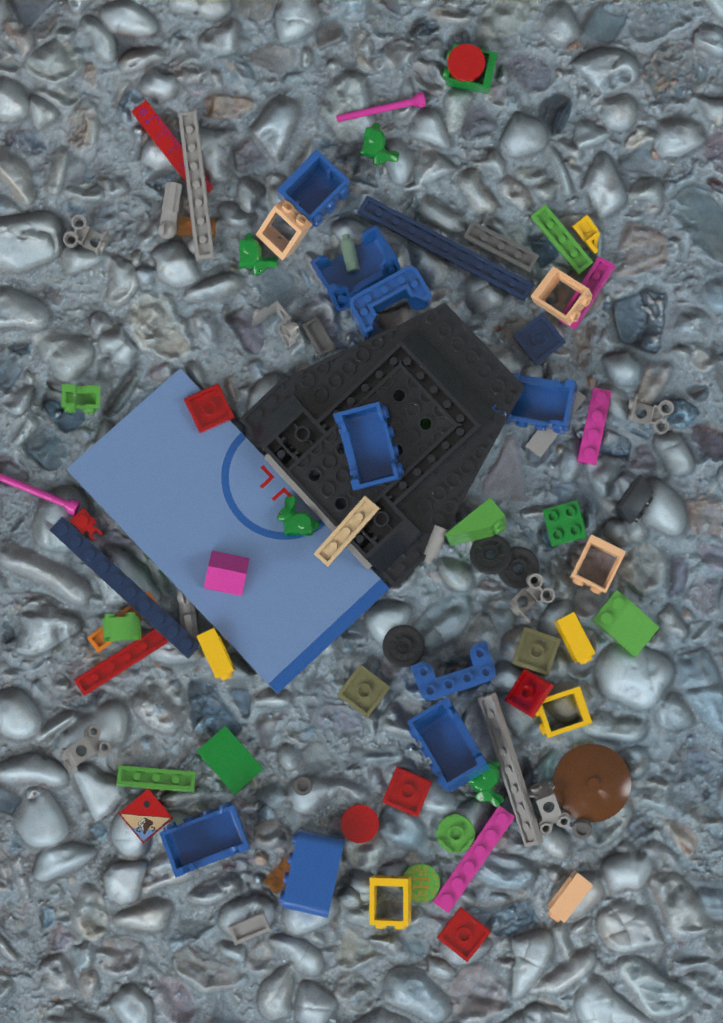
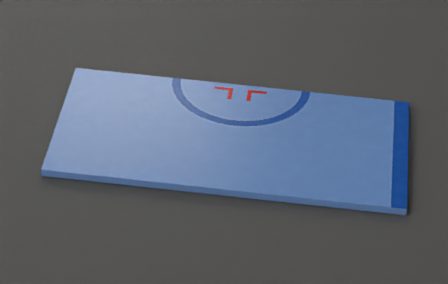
M179 369L71 464L67 471L278 694L390 588L371 568L366 569L347 547L329 567L314 555L315 551L330 536L332 531L273 469L258 449L231 421L201 434L199 433L184 402V398L201 390ZM286 497H296V512H306L315 521L320 522V527L314 531L313 536H284L283 522L278 521L277 516L280 510L285 507L284 501ZM212 550L250 558L242 596L204 588Z

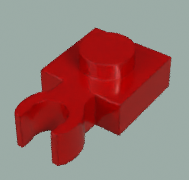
M85 508L80 510L70 520L82 535L88 531L90 538L95 542L97 541L93 537L95 532H99L103 536L102 531L94 527L97 521Z

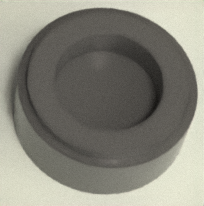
M300 776L293 783L294 791L301 796L309 794L313 787L311 779L307 776Z
M585 818L575 820L572 825L573 834L578 838L589 837L592 833L591 822Z

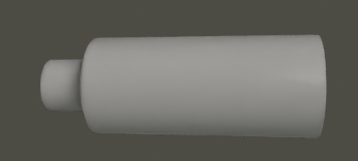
M438 525L434 526L424 551L426 555L424 562L431 564L433 558L437 559L448 529Z

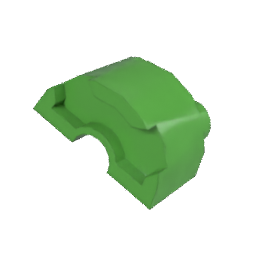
M62 384L61 407L65 408V413H76V410H84L85 414H95V410L100 409V386Z
M135 612L124 613V617H116V614H104L105 618L102 619L103 642L142 640L141 617L135 616Z

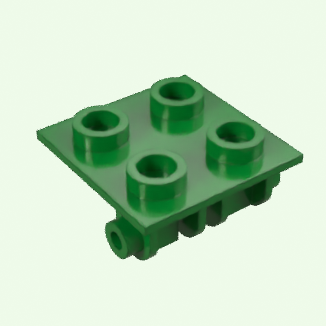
M578 500L543 509L552 547L575 540H582L587 537Z

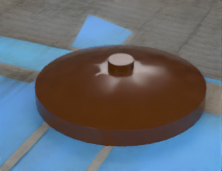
M584 744L569 750L560 759L553 775V784L555 786L553 790L558 803L569 815L576 819L585 818L590 822H600L613 817L624 807L630 795L631 777L626 763L615 751L599 744Z

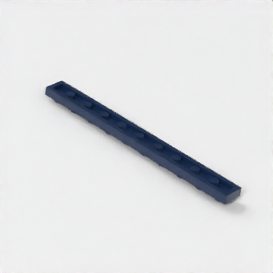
M368 195L358 211V214L524 302L534 285L532 282Z
M63 516L50 529L62 543L186 658L189 659L201 646L191 634Z

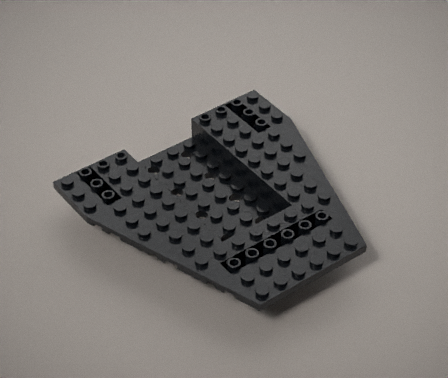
M443 303L349 349L281 379L239 420L249 429L261 447L336 528L364 496H367L380 508L350 543L396 587L425 560L426 555L424 551L434 526L438 525L445 529L449 528L525 387L446 303ZM398 390H402L405 393V398L402 401H396L394 398V394ZM380 402L388 408L390 416L387 418L388 426L392 425L395 435L392 437L393 445L397 444L403 448L402 455L396 457L398 463H402L404 474L401 475L402 479L354 491L351 485L353 476L349 473L350 469L346 454L342 455L338 452V446L343 442L339 433L341 428L335 423L333 414ZM496 404L495 410L504 411V412H495V411L492 409V406H494V405ZM426 418L430 419L431 427L427 430L422 429L421 421ZM313 470H318L320 473V478L317 481H313L310 478V473ZM339 498H343L346 501L344 509H338L336 506V501Z

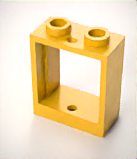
M574 612L553 622L574 663L580 662L582 665L593 660L592 655L596 653Z
M212 628L197 635L196 637L215 678L225 681L233 677L232 673L236 672L218 631Z
M580 686L547 696L543 703L573 694L581 722L551 731L543 706L541 705L536 713V717H540L541 724H539L542 735L546 734V737L549 738L592 724Z
M372 875L369 887V925H375L377 929H385L387 926H394V929H406V926L411 924L412 876ZM377 886L403 887V919L377 918Z

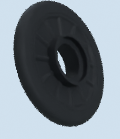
M499 535L476 540L470 549L472 565L484 574H496L503 571L509 565L512 557L509 543ZM488 550L496 552V556L492 559L487 558L485 554Z
M513 547L511 548L512 557L509 565L498 574L507 586L522 589L528 586L526 578L530 573L539 574V561L536 555L529 549ZM517 562L522 563L524 566V570L521 573H516L513 570V565ZM536 577L531 578L532 584L535 582Z
M399 625L387 632L382 648L386 659L391 664L397 667H410L422 658L425 643L418 630L408 625ZM399 642H408L409 649L406 652H401L398 649Z

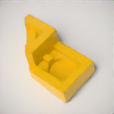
M585 215L571 227L593 254H596L598 252L597 245L600 232H598V228L589 216Z

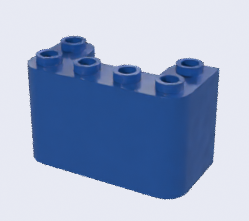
M407 266L351 298L350 314L365 341L375 336L378 332V325L375 321L377 313L406 298L412 309L420 311L432 304V294L415 267Z
M517 372L516 374L512 373L525 388L505 424L508 425L509 422L516 423V426L527 428L530 425L535 426V429L540 431H546V428L553 429V432L558 434H565V431H569L578 389L576 381L566 379L563 384L558 379L555 381L520 375ZM495 404L494 406H492V409H493L495 412H504V411L495 410L496 404Z
M376 402L333 414L335 423L341 428L339 433L344 445L350 469L349 473L353 476L351 485L354 491L402 479L401 475L404 474L402 463H398L396 457L399 455L397 444L393 445L392 437L395 435L392 425L388 426L387 418L390 416L387 406Z
M486 641L475 644L470 649V657L468 659L471 667L438 678L435 677L430 664L421 662L412 665L411 670L421 698L427 701L435 700L492 680L496 672Z
M448 697L407 721L410 726L407 728L410 735L416 742L420 741L423 747L420 750L425 758L429 757L432 761L430 767L435 775H439L436 779L444 791L448 790L451 793L491 769Z
M229 801L219 805V810L214 812L211 808L201 812L202 816L196 819L193 815L183 819L184 823L176 825V822L163 827L164 831L159 834L175 878L221 859L236 855V853H242L251 849L236 804L231 805Z
M301 828L298 832L294 833L292 845H295L294 853H289L287 864L291 865L290 871L285 872L283 884H286V889L281 891L279 898L282 908L328 918L345 838Z

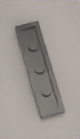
M473 220L463 236L467 241L528 273L531 272L539 257L538 254Z

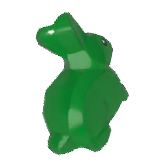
M374 123L371 127L365 129L364 143L360 156L373 159V165L380 166L387 161L398 162L400 154L397 151H387L385 149L386 138L380 130L379 123Z
M247 233L243 239L239 240V269H252L253 274L257 276L264 273L267 268H276L278 266V259L276 257H262V248L251 233Z
M286 497L284 501L285 507L280 510L277 516V520L283 522L284 536H313L314 531L320 527V522L315 521L306 512H296V497Z
M496 760L492 763L487 761L491 769L467 783L477 791L475 794L476 800L480 802L490 801L495 807H499L504 798L495 793L493 788L499 782L500 762Z

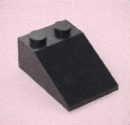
M639 474L631 482L611 511L629 525L639 521L643 515L640 511L644 506L648 507L654 499L651 496L654 491L642 475Z

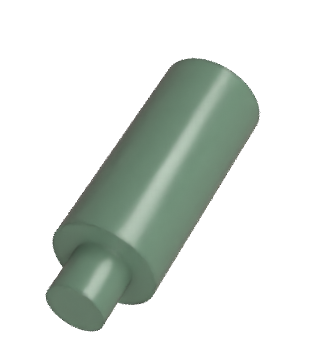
M349 234L342 235L343 241L340 244L347 273L359 271L360 267L354 240H350Z

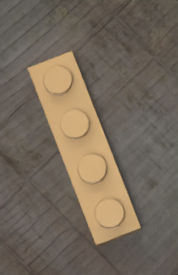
M364 496L315 551L314 555L329 567L380 508L367 496Z

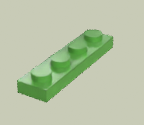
M546 204L531 215L530 218L577 275L594 263Z
M119 765L116 785L194 792L196 772Z

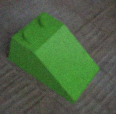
M489 498L445 533L450 546L492 537L496 533L499 535L506 529L507 521L505 514Z
M618 590L611 594L590 620L634 657L639 654L660 628Z

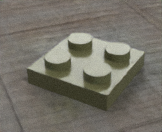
M524 627L512 664L549 676L561 639Z
M360 664L337 695L368 718L391 687Z

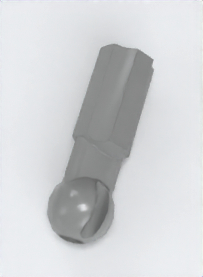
M166 182L160 225L158 227V233L163 239H171L176 234V223L183 185L177 182Z
M179 590L177 601L180 624L198 641L196 637L199 635L196 607Z

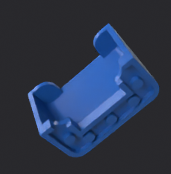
M376 225L364 231L361 237L363 243L355 247L360 267L359 271L347 273L343 254L331 261L325 255L318 256L310 261L313 270L338 311L350 308V300L355 294L401 270L396 254Z

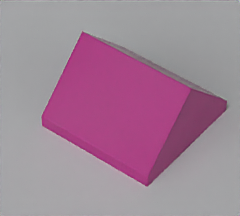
M212 550L204 588L242 596L250 558Z

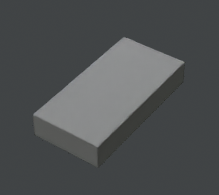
M261 912L228 926L234 944L237 945L270 931L271 927L265 912Z

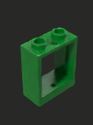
M453 44L452 50L459 45ZM448 49V54H447V59H446L447 61H448L449 54H450L451 51H452V50H450V49ZM480 49L485 61L488 62L483 84L468 81L461 82L451 78L452 75L448 68L445 67L442 77L446 79L445 85L489 94L498 53Z

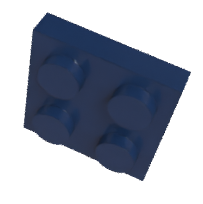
M541 313L512 336L535 366L566 343L544 313Z

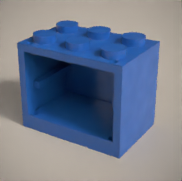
M316 149L277 189L278 199L280 201L286 199L312 223L310 229L314 226L317 228L323 222V217L327 213L331 214L336 209V204L340 200L344 201L349 196L350 180Z

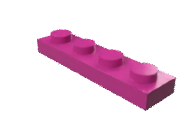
M598 256L581 283L589 288L593 295L590 304L583 308L580 312V317L571 326L558 319L559 322L574 330L577 329L616 268L615 264ZM576 291L562 313L567 315L582 294Z
M595 387L592 389L577 458L579 463L593 466L597 464L612 391Z

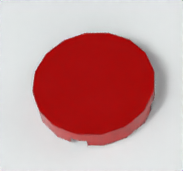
M461 44L455 47L448 57V71L452 77L461 82H472L478 79L485 67V58L482 51L471 44Z
M363 804L349 807L342 815L340 822L344 836L351 842L358 844L366 843L373 839L379 828V820L375 811Z

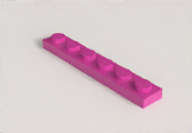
M501 806L496 808L433 899V903L447 913L450 912L515 818L514 815Z

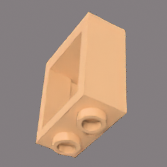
M283 199L274 205L256 233V236L283 261L294 253L312 226V223L290 202ZM278 214L296 231L290 242L271 225Z
M553 266L533 292L531 298L536 305L571 326L573 322L578 320L583 308L590 304L593 295L589 288ZM560 281L582 294L567 315L545 302Z
M590 535L570 575V578L573 579L572 582L581 587L583 585L590 587V591L597 595L605 594L626 551L594 535ZM590 546L616 557L603 586L577 574Z
M573 870L546 906L549 910L547 914L559 923L561 920L565 923L592 888L593 884Z

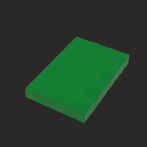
M226 725L196 751L234 795L264 769Z

